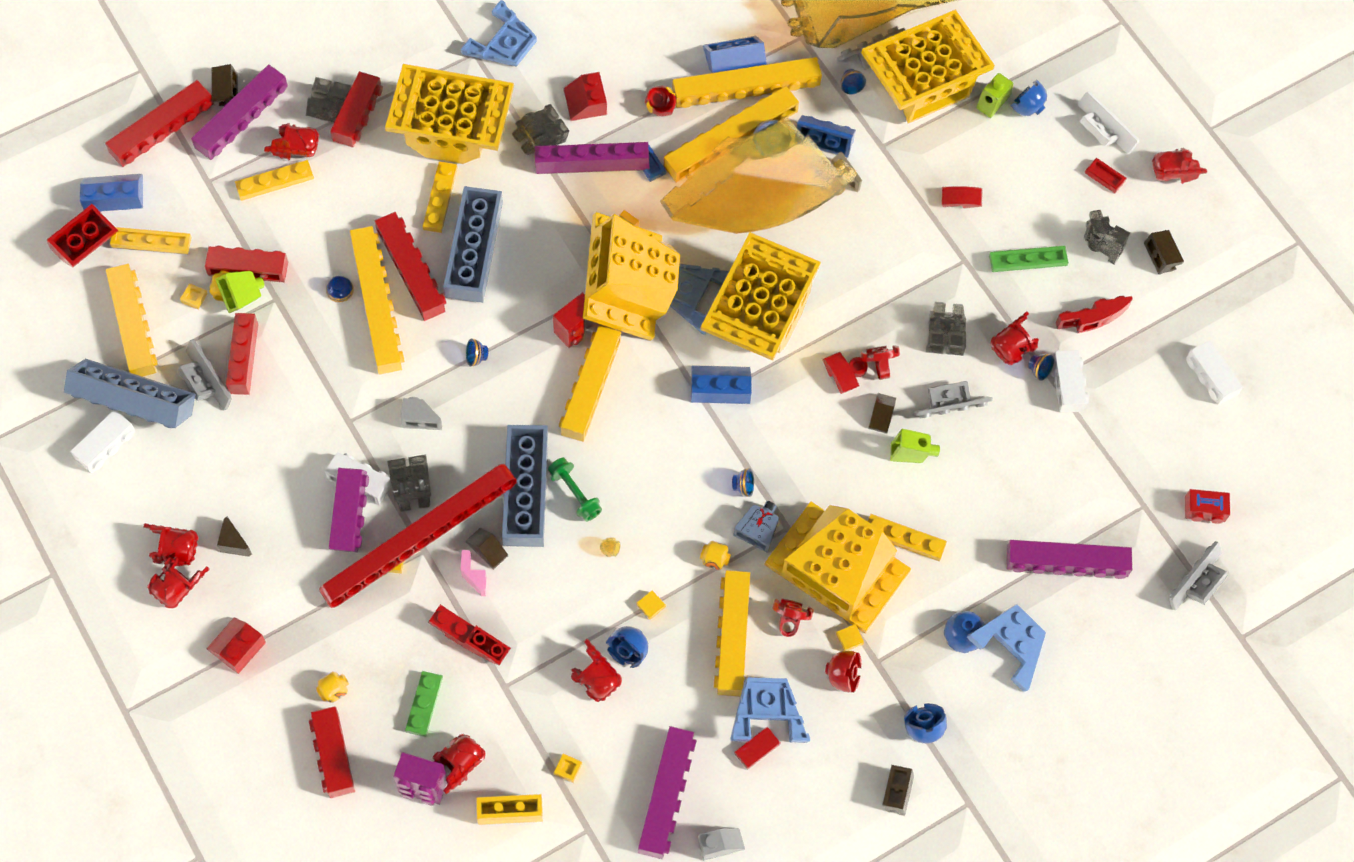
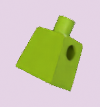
M997 73L983 89L976 109L992 118L1012 95L1013 82L1002 74Z
M251 271L227 273L215 279L228 313L237 311L260 298V289H263L265 286L263 279L260 277L255 278Z
M901 429L891 442L890 461L923 463L928 456H939L940 445L931 444V436L929 434Z

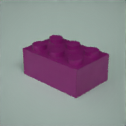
M401 753L393 776L401 796L413 800L414 797L421 799L422 803L433 806L434 803L440 805L444 794L443 790L447 785L444 765L407 753Z

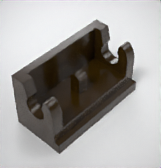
M231 64L211 67L213 102L221 101L219 106L222 107L238 94V73Z
M1170 230L1153 232L1145 240L1144 245L1158 275L1177 269L1176 266L1184 263Z
M891 765L882 804L886 811L891 812V810H894L899 815H906L914 779L913 769Z

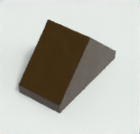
M877 393L868 429L888 433L896 397Z
M228 516L225 517L217 543L219 551L234 555L251 556L250 548Z
M479 528L465 541L493 569L508 557L507 552L494 534L482 528Z

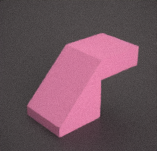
M462 550V577L481 596H486V570H471L470 550Z

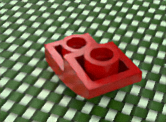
M966 186L942 187V206L982 207V188Z
M841 352L822 359L829 377L833 376L840 394L860 386L854 372Z

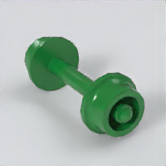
M564 457L559 458L548 467L551 480L558 481L563 479L581 504L576 511V515L581 516L586 522L593 520L602 512V508L599 505L600 500L597 497L587 500L569 475L574 468V464L568 462Z

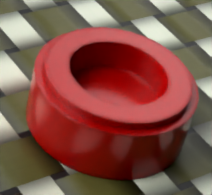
M854 357L850 360L849 365L856 377H862L867 373L868 363L862 361L861 357Z

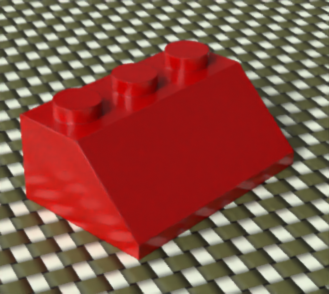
M91 204L50 236L47 242L50 249L61 261L73 268L115 235L118 229Z

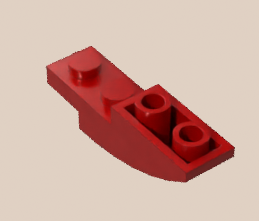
M1118 296L1108 300L1102 298L1095 301L1091 309L1084 308L1076 312H1062L1056 320L1057 330L1076 327L1078 333L1098 329L1121 316L1129 308L1133 298L1132 296Z
M441 604L428 622L443 632L444 636L498 666H500L511 649L477 625L473 626Z

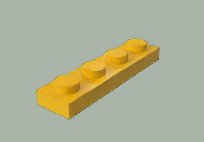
M308 160L235 181V185L242 201L312 180L314 176Z
M438 162L423 222V230L442 233L458 169L457 164Z
M116 227L118 232L111 237L110 241L112 248L188 254L191 235L189 233Z
M870 514L868 522L883 531L893 545L940 562L947 543L946 540Z

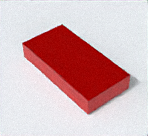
M1097 157L1085 170V174L1114 194L1127 179Z
M766 727L736 750L734 754L748 770L777 748L781 742Z

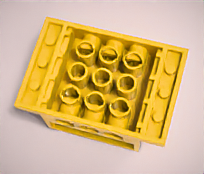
M956 9L865 47L861 51V54L899 110L903 109L908 124L968 98L977 77L993 70L995 67Z
M403 64L385 130L387 132L404 134L406 145L426 158L459 164L470 162L480 158L482 148L498 151L514 83Z
M598 212L592 215L583 319L649 341L654 339L656 320L667 313L678 289L680 254L672 245L662 242V235L634 226L616 214L609 217Z
M749 232L701 325V330L773 361L776 354L786 347L802 315L811 291L812 281L821 262Z
M810 501L764 564L850 624H856L857 628L865 634L911 571L910 567L895 558L897 549L883 531L848 508L829 505L826 510H823L812 501Z

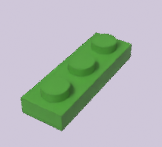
M422 671L405 728L406 733L423 737L427 736L443 680L442 675Z

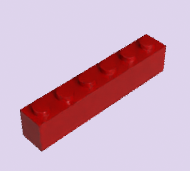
M198 80L194 81L105 142L109 153L122 167L132 163L135 158L148 152L151 147L164 141L167 136L177 132L186 123L193 121L203 111L209 110L214 105L212 96Z
M393 212L374 220L376 230L423 320L426 321L444 313L445 304H447L443 293H438L437 289L439 287L435 278H430V269L426 262L423 263L421 261L422 254L419 248H415L412 244L414 239L411 233H407L404 229L406 224L403 218H399L397 213Z

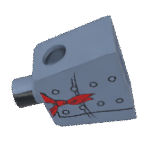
M766 501L763 508L753 505L735 526L733 536L768 553L779 517L773 514L777 506L771 501Z

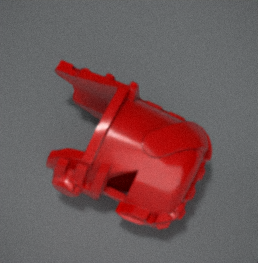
M290 123L282 124V126H279V135L282 138L273 139L270 146L264 147L265 152H271L274 156L290 160L291 155L312 157L317 150L319 134L316 129L311 127H296L295 124L291 126Z
M1185 148L1160 152L1152 159L1156 179L1160 181L1180 179L1181 184L1198 179L1200 174H1206L1207 169L1201 168L1199 161L1192 159L1193 153Z
M1027 311L991 338L992 350L1005 364L1013 365L1023 359L1022 354L1034 352L1038 348L1039 339H1031L1027 331L1021 326L1028 319L1029 313Z
M144 523V528L152 530L155 534H161L158 552L149 553L153 563L162 564L168 557L173 559L178 557L179 560L176 566L191 565L195 560L194 556L199 540L195 531Z
M168 557L164 562L165 566L161 569L163 572L160 575H153L147 585L149 594L153 595L156 600L158 599L166 608H176L179 602L194 588L195 584L210 570L209 567L206 566L202 571L198 570L188 579L175 568L178 564V557L174 559Z
M586 639L584 641L587 646L585 651L593 662L583 671L578 668L571 669L573 672L571 679L581 686L584 685L588 689L586 694L594 699V701H605L612 692L616 691L617 687H620L622 678L611 664L606 661V657L602 656L595 646Z
M460 734L458 737L456 736L449 743L451 745L449 748L444 747L441 752H436L433 755L434 762L443 764L444 767L446 766L451 771L446 778L447 786L443 790L445 794L449 793L451 789L454 790L458 785L460 786L463 781H467L468 773L485 758V750L474 739L470 738L469 735Z

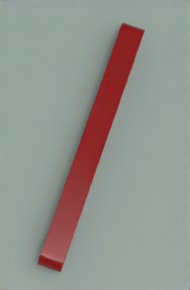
M505 464L496 466L328 580L320 587L319 592L330 608L341 605L511 489L517 482L516 478Z

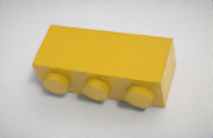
M542 794L477 797L478 825L543 822Z

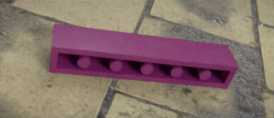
M268 64L191 138L194 148L210 160L218 156L223 148L232 143L235 137L241 131H244L252 120L258 118L261 112L267 106H270L279 94L285 92L288 87L285 75Z
M648 142L535 146L536 173L554 174L649 169Z
M1010 540L1007 545V570H1013V572L1017 573L1024 571H1033L1035 574L1053 572L1055 575L1070 573L1074 576L1094 575L1097 578L1114 576L1116 579H1124L1133 570L1132 547Z
M669 726L638 847V854L662 860L664 853L669 854L671 841H668L669 833L674 834L677 821L673 820L675 812L679 813L682 800H678L680 792L685 790L687 780L683 778L685 771L689 772L692 760L688 758L690 751L694 752L697 742L696 739H693L694 732Z

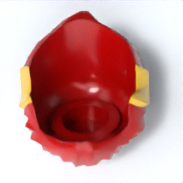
M666 86L653 87L647 92L644 103L650 113L662 117L672 115L677 103L676 94Z

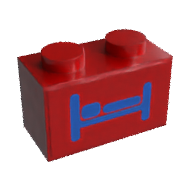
M1189 489L1185 496V519H1191L1194 522L1205 520L1221 524L1229 518L1230 493Z

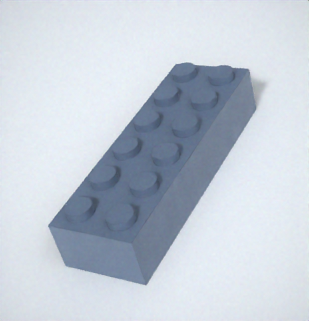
M464 186L443 286L445 298L484 302L503 205L502 191Z
M86 358L67 370L64 393L70 394L74 398H83L89 400L92 404H101L111 410L126 412L129 416L145 418L148 422H157L163 424L166 428H176L192 416L196 395L195 393Z
M507 425L505 465L517 482L504 493L503 546L544 547L548 425Z

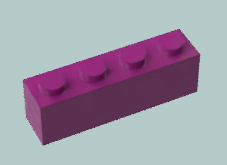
M338 467L329 549L358 553V548H361L362 536H360V530L364 526V516H362L363 507L365 508L367 503L365 487H368L369 484L367 471Z

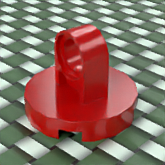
M892 345L893 349H888L887 346L866 349V353L861 351L862 361H875L879 380L890 378L888 359L900 355L899 346Z
M775 599L772 607L774 611L781 614L778 627L781 634L785 637L794 636L798 631L800 620H811L814 610L811 607H808L806 610L802 608V603L788 599H781V602ZM792 622L794 628L790 632H785L782 629L783 624Z

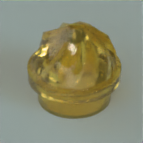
M614 537L602 540L600 543L601 552L606 557H616L620 551V541H617Z

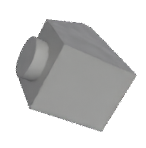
M417 397L403 398L401 412L402 428L442 430L441 418L423 399Z
M739 828L717 829L699 834L698 843L704 861L745 850Z

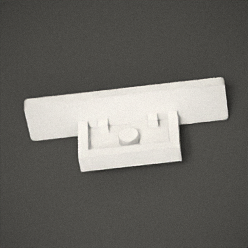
M1089 91L1086 92L1078 103V106L1087 114L1080 120L1085 129L1091 132L1104 146L1116 142L1126 153H1131L1138 144L1139 139Z

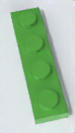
M1065 246L996 251L989 254L992 272L1067 266L1069 263Z

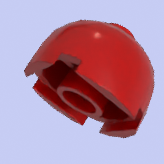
M841 651L836 653L830 662L826 664L825 673L828 675L829 682L834 688L847 693H854L861 677L860 675L857 676L858 668L862 669L860 653Z

